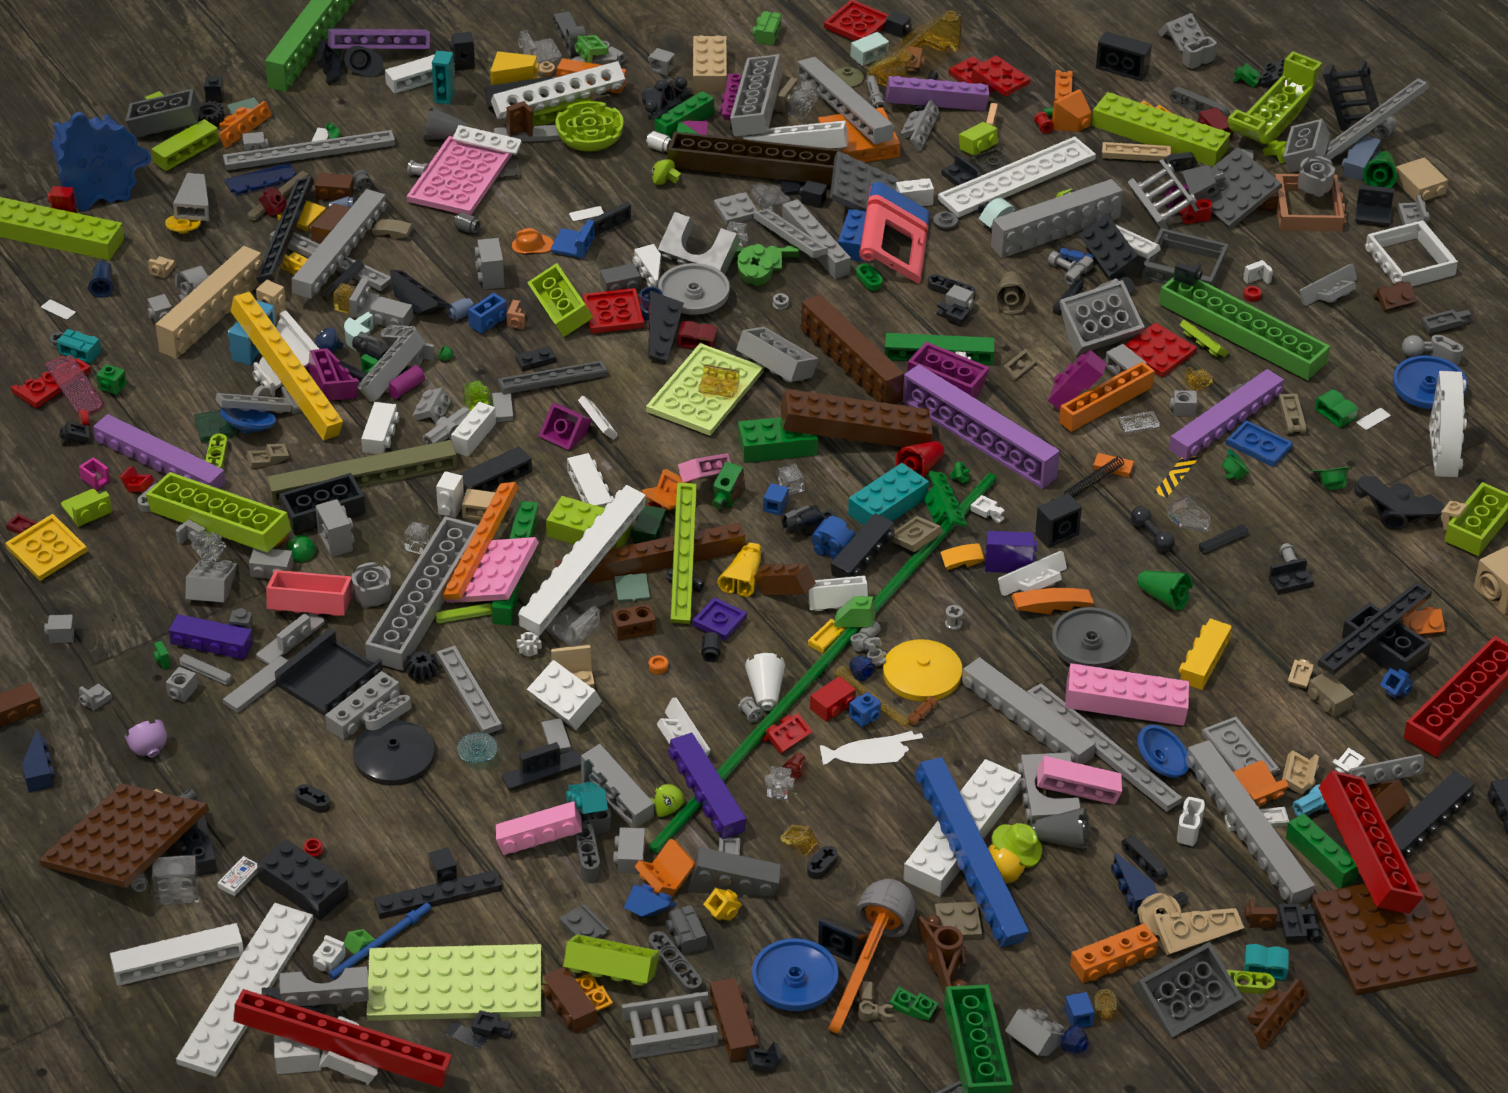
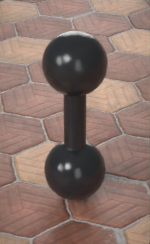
M1139 506L1133 509L1130 515L1133 525L1148 529L1154 536L1153 544L1156 550L1163 553L1171 551L1175 545L1174 536L1167 531L1160 532L1151 523L1152 514L1148 508Z

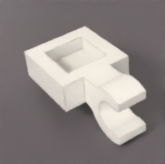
M983 495L971 504V511L985 518L990 515L997 523H1001L1005 519V517L1001 516L1005 510L997 507L996 501Z

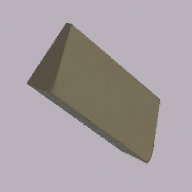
M1025 348L998 372L1015 381L1035 365L1037 361Z

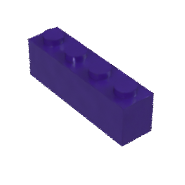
M177 614L169 629L170 643L173 645L245 660L253 645L251 629Z

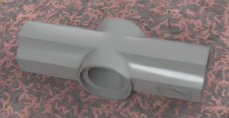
M463 407L448 418L445 416L441 417L437 421L435 428L422 436L423 442L428 445L443 442L447 438L451 439V434L470 413V410Z

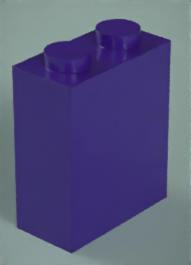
M987 531L985 572L1011 573L1036 562V554H1033V552H1037V541L1034 540V533Z

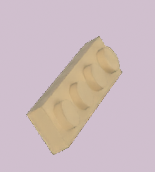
M1103 142L1102 158L1160 162V160L1163 159L1164 161L1168 155H1171V146Z

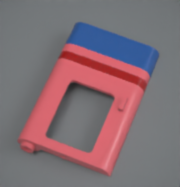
M873 183L869 191L859 252L860 258L864 261L876 259L920 284L930 212L884 183ZM885 224L912 239L909 265L881 248Z

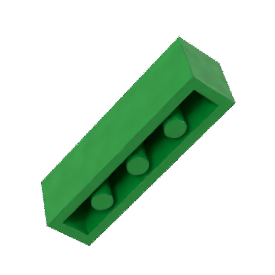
M701 91L654 119L655 132L667 135L672 139L673 133L677 132L678 122L706 120L714 115V97Z
M1302 814L1288 822L1286 840L1339 889L1348 887L1357 881L1358 868L1355 861L1309 817Z

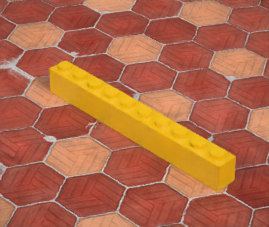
M250 291L234 296L230 310L322 440L339 436L343 420Z

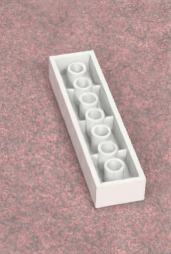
M986 759L960 791L983 840L1018 795L1021 784L1020 774ZM938 821L905 862L904 881L941 897L961 869L958 866V860L954 852L950 850L949 842L942 833Z

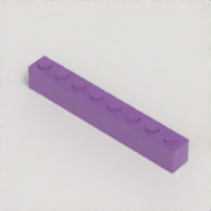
M1266 369L1174 433L1170 439L1169 450L1184 460L1195 456L1203 448L1208 447L1210 443L1221 438L1226 432L1231 431L1237 424L1244 422L1247 417L1255 414L1264 405H1268L1274 398L1279 397V394L1283 392L1284 379Z
M109 414L93 426L97 442L129 458H133L166 475L172 472L221 489L226 484L223 469Z

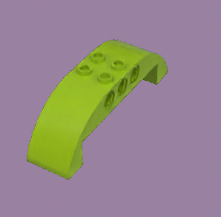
M1292 51L1284 61L1283 76L1247 113L1236 109L1228 117L1230 130L1262 144H1268L1275 140L1294 121L1305 106L1317 82L1322 62Z

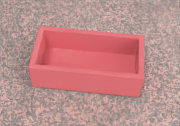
M275 570L266 588L267 609L293 611L294 613L310 612L315 615H345L352 598V577Z

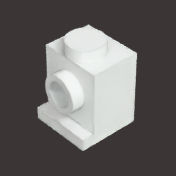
M326 935L324 942L313 954L314 967L328 973L338 967L346 957L345 943Z

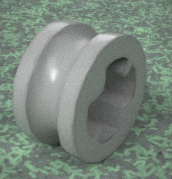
M779 293L774 295V308L783 310L788 307L789 298L786 294Z

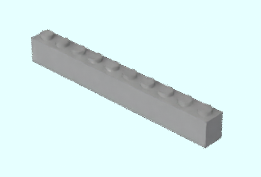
M812 57L798 61V77L874 144L893 140V124L819 59Z
M368 189L364 191L292 278L293 294L312 299L319 292L321 286L326 284L330 275L334 274L335 269L342 264L346 256H349L353 247L357 246L358 241L364 237L366 231L371 229L372 224L386 210V194Z
M1208 740L1188 747L1187 766L1192 768L1197 780L1202 782L1208 795L1215 800L1218 809L1227 816L1228 823L1231 826L1234 825L1238 837L1248 846L1250 854L1254 855L1258 860L1260 868L1268 874L1271 883L1280 891L1281 897L1288 904L1302 903L1310 900L1311 894L1314 893V883L1211 741Z

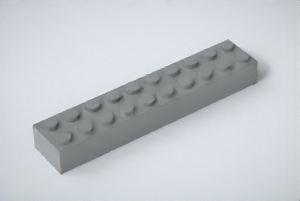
M446 516L443 518L365 643L367 660L375 663L381 659L384 666L404 670L407 656L412 655L435 619V613L439 612L446 601L442 594L478 525Z

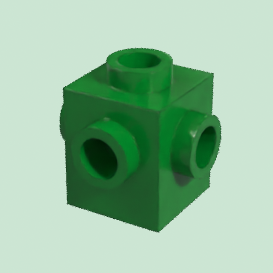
M106 364L96 375L98 389L118 395L127 385L125 370Z

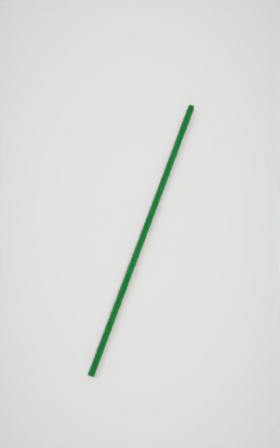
M988 473L960 503L959 506L964 516L971 509V504L981 495H984L996 482V475ZM949 518L940 525L942 533L934 540L922 546L873 599L875 614L956 526L950 523ZM863 627L846 628L717 770L722 781L732 773L767 734L766 730L781 719L850 643L851 636L859 633ZM695 796L690 799L650 843V851L655 854L659 853L666 843L673 838L702 806L700 803H697Z

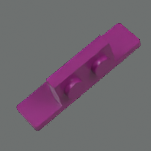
M728 74L726 91L722 94L720 108L723 120L730 121L742 78L741 74Z

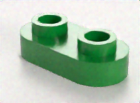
M860 264L856 267V277L867 289L876 291L882 287L883 278L871 265Z

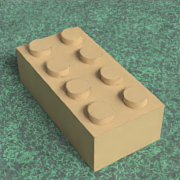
M693 36V92H725L727 79L726 36Z

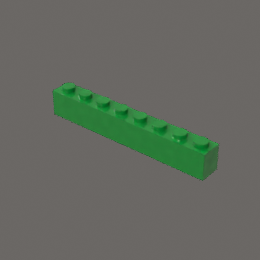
M519 501L510 539L531 538L535 536L539 520L538 502ZM526 568L508 600H493V624L512 626Z

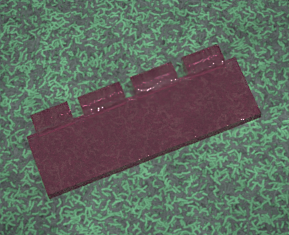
M72 355L67 357L61 356L44 364L77 415L78 410L86 409L89 415L100 410V407L104 405V401L96 393L95 388L87 380V376L78 367L79 365Z

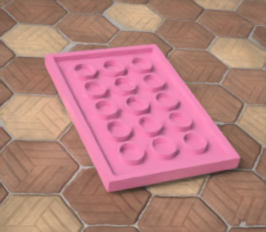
M449 136L407 195V202L472 215L512 154L454 141L453 137Z

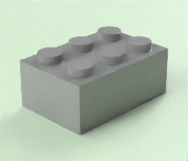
M1323 119L1291 126L1283 155L1290 172H1299L1301 162L1305 158L1314 159L1315 156H1325L1330 133Z

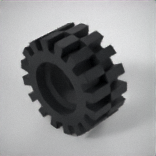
M203 101V104L200 103L197 123L205 119L218 128L219 124L224 121L223 106L220 103L217 104L216 101L213 103L211 101H208V103Z

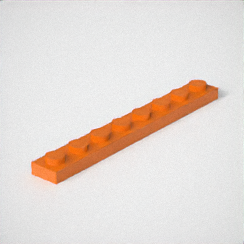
M516 482L501 483L498 486L442 594L445 600L462 598L519 489Z

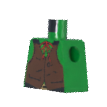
M725 462L713 485L714 500L712 505L715 508L722 509L723 506L733 507L745 491L743 467Z

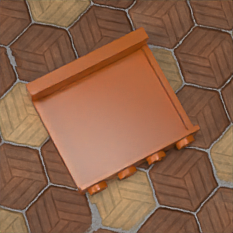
M883 107L876 108L880 114L889 120ZM841 114L818 117V123L846 121L849 141L847 147L840 149L843 150V154H847L864 163L900 157V142L895 131L893 132V140L874 144Z

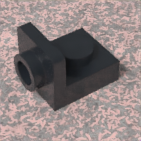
M67 421L59 432L62 446H66L69 439L87 443L90 438L89 426Z

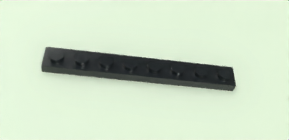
M1415 582L1318 660V666L1331 675L1336 674L1431 597L1432 591Z

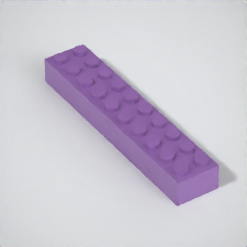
M920 364L904 374L903 403L910 407L929 409L932 421L1041 489H1044L1057 479L1060 450Z

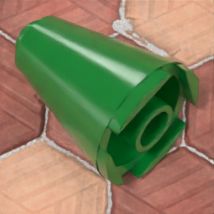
M1387 151L1380 152L1363 170L1364 182L1369 186L1392 188L1397 181L1398 173L1394 158Z
M1144 570L1137 578L1140 589L1172 610H1182L1190 600L1191 595L1188 593L1189 588L1193 589V579L1187 573Z

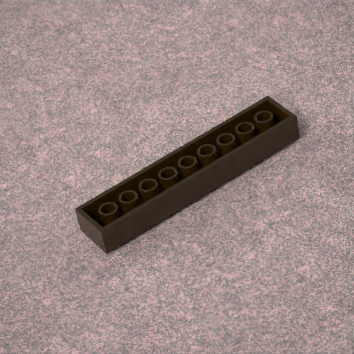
M674 132L668 148V159L674 161L675 169L682 168L692 171L700 170L710 173L718 172L727 175L737 174L807 182L809 180L831 186L835 155L838 151L842 153L843 150Z

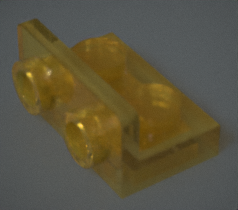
M705 364L698 392L734 398L739 387L740 371Z

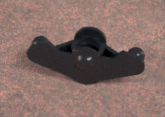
M684 76L676 78L675 86L671 84L673 79L668 78L660 79L654 86L643 89L642 101L645 110L648 112V120L665 114L668 110L679 105L682 102V98L691 94L692 88L686 87L688 81Z
M1377 476L1361 477L1354 488L1356 496L1363 498L1368 495L1381 517L1382 524L1390 529H1402L1408 523L1425 517L1430 521H1434L1442 515L1441 511L1445 508L1444 504L1431 494L1420 498L1415 496L1413 490L1405 484L1397 483L1391 488L1384 486Z

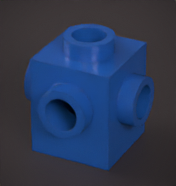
M1390 668L1384 675L1380 686L1387 689L1385 693L1391 697L1396 698V696L1404 698L1411 692L1414 681L1408 678L1410 674L1404 670L1399 669L1396 671Z
M869 692L856 697L850 702L849 717L861 727L876 721L880 717L881 702Z

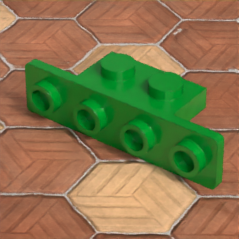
M930 471L929 476L934 486L927 493L924 501L934 523L941 525L948 517L951 524L966 527L967 522L964 514L960 509L946 475L941 472Z

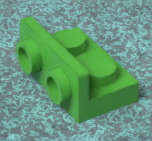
M597 35L578 36L575 44L576 52L587 63H592V56L608 54L609 48Z

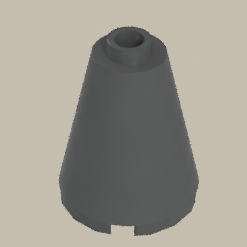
M430 106L423 139L446 140L449 136H454L459 125L468 127V123Z
M1079 808L1036 819L1035 824H1032V828H1034L1039 841L1078 849H1088L1089 842H1085V837L1090 836L1089 816L1084 814L1087 810L1086 808Z

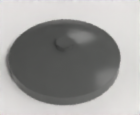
M1085 607L1067 612L1057 620L1052 632V644L1059 657L1069 664L1107 668L1119 663L1128 654L1131 647V631L1127 623L1117 614L1102 608Z

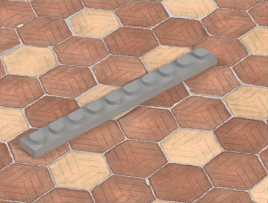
M392 130L224 154L223 160L226 170H236L239 168L389 147L395 145V139Z
M1039 684L1027 691L1035 699L1096 743V755L1118 773H1121L1124 778L1166 812L1181 803L1182 797L1074 709L1065 708V702L1043 684Z

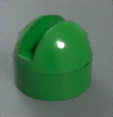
M444 345L439 352L438 358L443 361H449L453 357V351Z

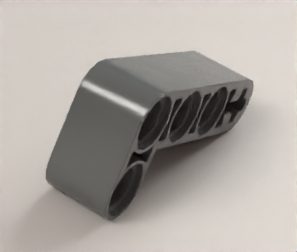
M569 11L553 14L554 27L568 55H579L576 52L575 44L578 36H586L584 26H577Z
M609 808L608 810L585 814L579 811L582 821V832L573 835L581 877L588 883H594L600 878V860L595 835L605 834L610 831L611 811Z

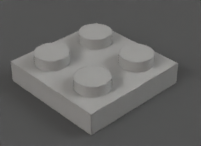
M746 192L714 200V207L726 226L754 219V212L758 211Z

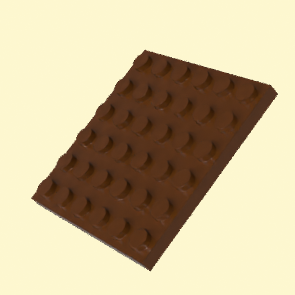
M121 784L107 798L103 799L94 810L90 811L80 823H77L69 833L60 838L57 844L47 850L39 859V862L43 867L127 888L210 809L207 803Z
M1429 872L1413 874L1423 898L1410 914L1377 907L1369 890L1366 888V884L1311 894L1310 901L1317 911L1321 924L1355 995L1476 971L1477 965Z

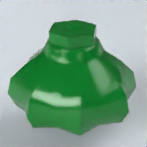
M957 462L954 465V470L950 473V477L959 483H968L970 469L964 462Z

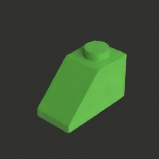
M873 596L851 598L837 611L834 627H873L876 615Z

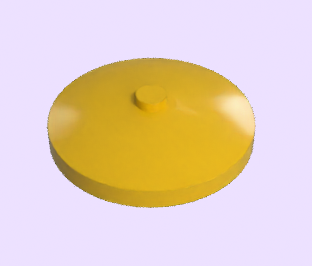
M918 639L903 642L888 652L885 657L886 662L883 663V677L888 687L899 696L913 701L925 702L929 696H933L937 700L945 698L957 689L962 679V663L958 655L948 646L932 640Z

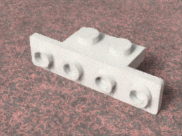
M461 125L457 127L453 136L454 141L513 155L517 154L522 143L521 139Z
M1062 551L1056 552L999 577L998 582L1001 595L1006 596L1017 590H1037L1055 585L1056 582L1062 580L1060 572L1067 568L1064 553Z
M672 698L665 710L669 719L660 718L657 723L662 734L670 744V739L692 732L708 756L710 748L678 699Z

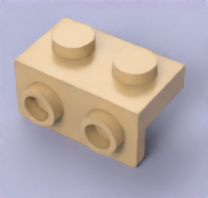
M1292 750L1287 756L1282 780L1285 779L1289 785L1288 787L1301 795L1307 789L1310 790L1316 781L1314 776L1319 768L1317 764L1319 756L1315 754L1309 760Z

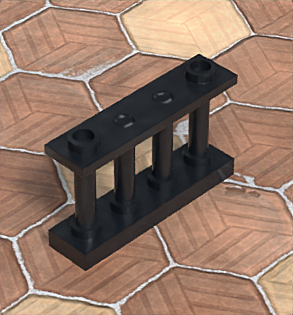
M1362 61L1359 69L1354 71L1338 72L1335 70L1334 64L1327 65L1323 73L1341 131L1347 130L1352 121H1359L1369 114H1351L1347 107L1369 105L1372 112L1380 106L1370 77L1371 71L1367 67L1366 61ZM1360 77L1362 82L1360 85L1342 86L1338 79ZM1364 91L1366 99L1346 100L1343 93Z

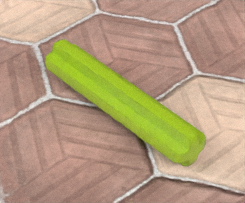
M487 603L436 612L435 619L439 624L491 615L492 604Z

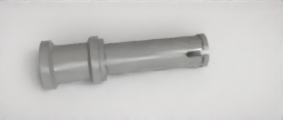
M874 75L868 76L866 82L871 95L869 100L872 107L875 109L883 107L884 111H886L887 105L884 102V95L880 93L877 78Z

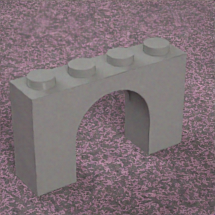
M674 212L658 247V251L662 255L661 257L669 261L674 259L680 265L690 263L709 265L720 270L725 275L741 240L737 233L721 228L709 251L701 255H693L687 252L686 242L695 223L690 217Z
M1070 752L1021 755V763L1017 764V773L1022 777L1020 790L1024 791L1022 796L1023 806H1027L1025 818L1026 821L1030 822L1031 827L1032 824H1035L1036 819L1080 808L1079 798H1048L1036 789L1037 768L1043 756L1072 762Z

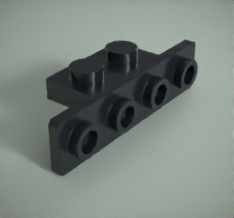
M323 39L318 42L316 62L320 68L327 72L326 83L330 84L338 81L341 77L344 48H330Z
M555 742L519 754L520 768L502 774V780L508 790L511 791L581 767V757L577 750L560 755V746Z

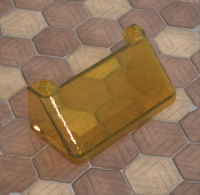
M947 11L915 28L867 68V77L874 75L877 78V83L886 87L889 76L907 78V65L912 60V54L905 50L909 46L919 48L921 45L926 44L942 52H945L946 48H953L954 51H957L961 44L962 15L955 11Z

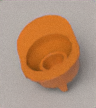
M525 228L516 233L517 237L512 242V248L520 254L546 253L551 251L554 242L550 237L541 235L533 228Z

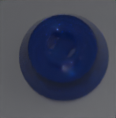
M862 655L855 656L850 661L849 667L853 678L856 681L868 679L875 670L874 660Z
M1080 1025L1069 1027L1061 1039L1062 1049L1075 1054L1084 1052L1089 1045L1088 1036Z

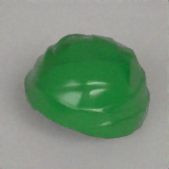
M301 535L291 538L285 550L292 551L293 561L300 563L311 560L317 550L312 539Z

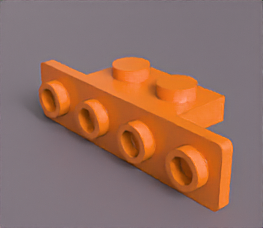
M266 101L261 102L253 109L240 107L236 109L234 114L224 118V121L219 124L220 129L223 130L219 133L224 148L230 147L241 139L243 134L249 133L272 116Z

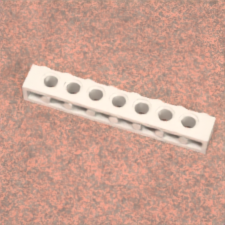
M617 61L493 95L491 103L497 119H506V107L511 106L509 102L516 104L525 101L533 110L539 111L549 105L553 107L560 102H572L575 98H587L594 93L602 94L609 89H619L622 87L625 77ZM602 77L607 78L609 81L603 80ZM540 94L546 95V98L541 97ZM524 98L530 99L531 102H527Z

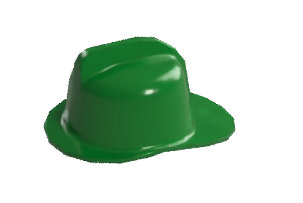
M1227 449V456L1221 465L1225 470V477L1240 480L1247 474H1250L1245 462L1235 452Z
M1341 467L1329 470L1308 471L1318 472L1322 485L1329 490H1336L1346 487L1348 471L1352 468Z

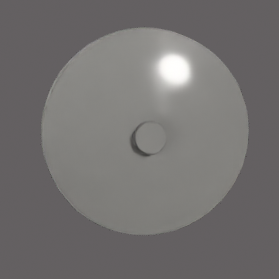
M690 263L673 267L662 275L658 283V288L662 290L664 296L684 302L681 312L683 314L697 315L712 312L720 308L729 297V281L720 270L705 264Z

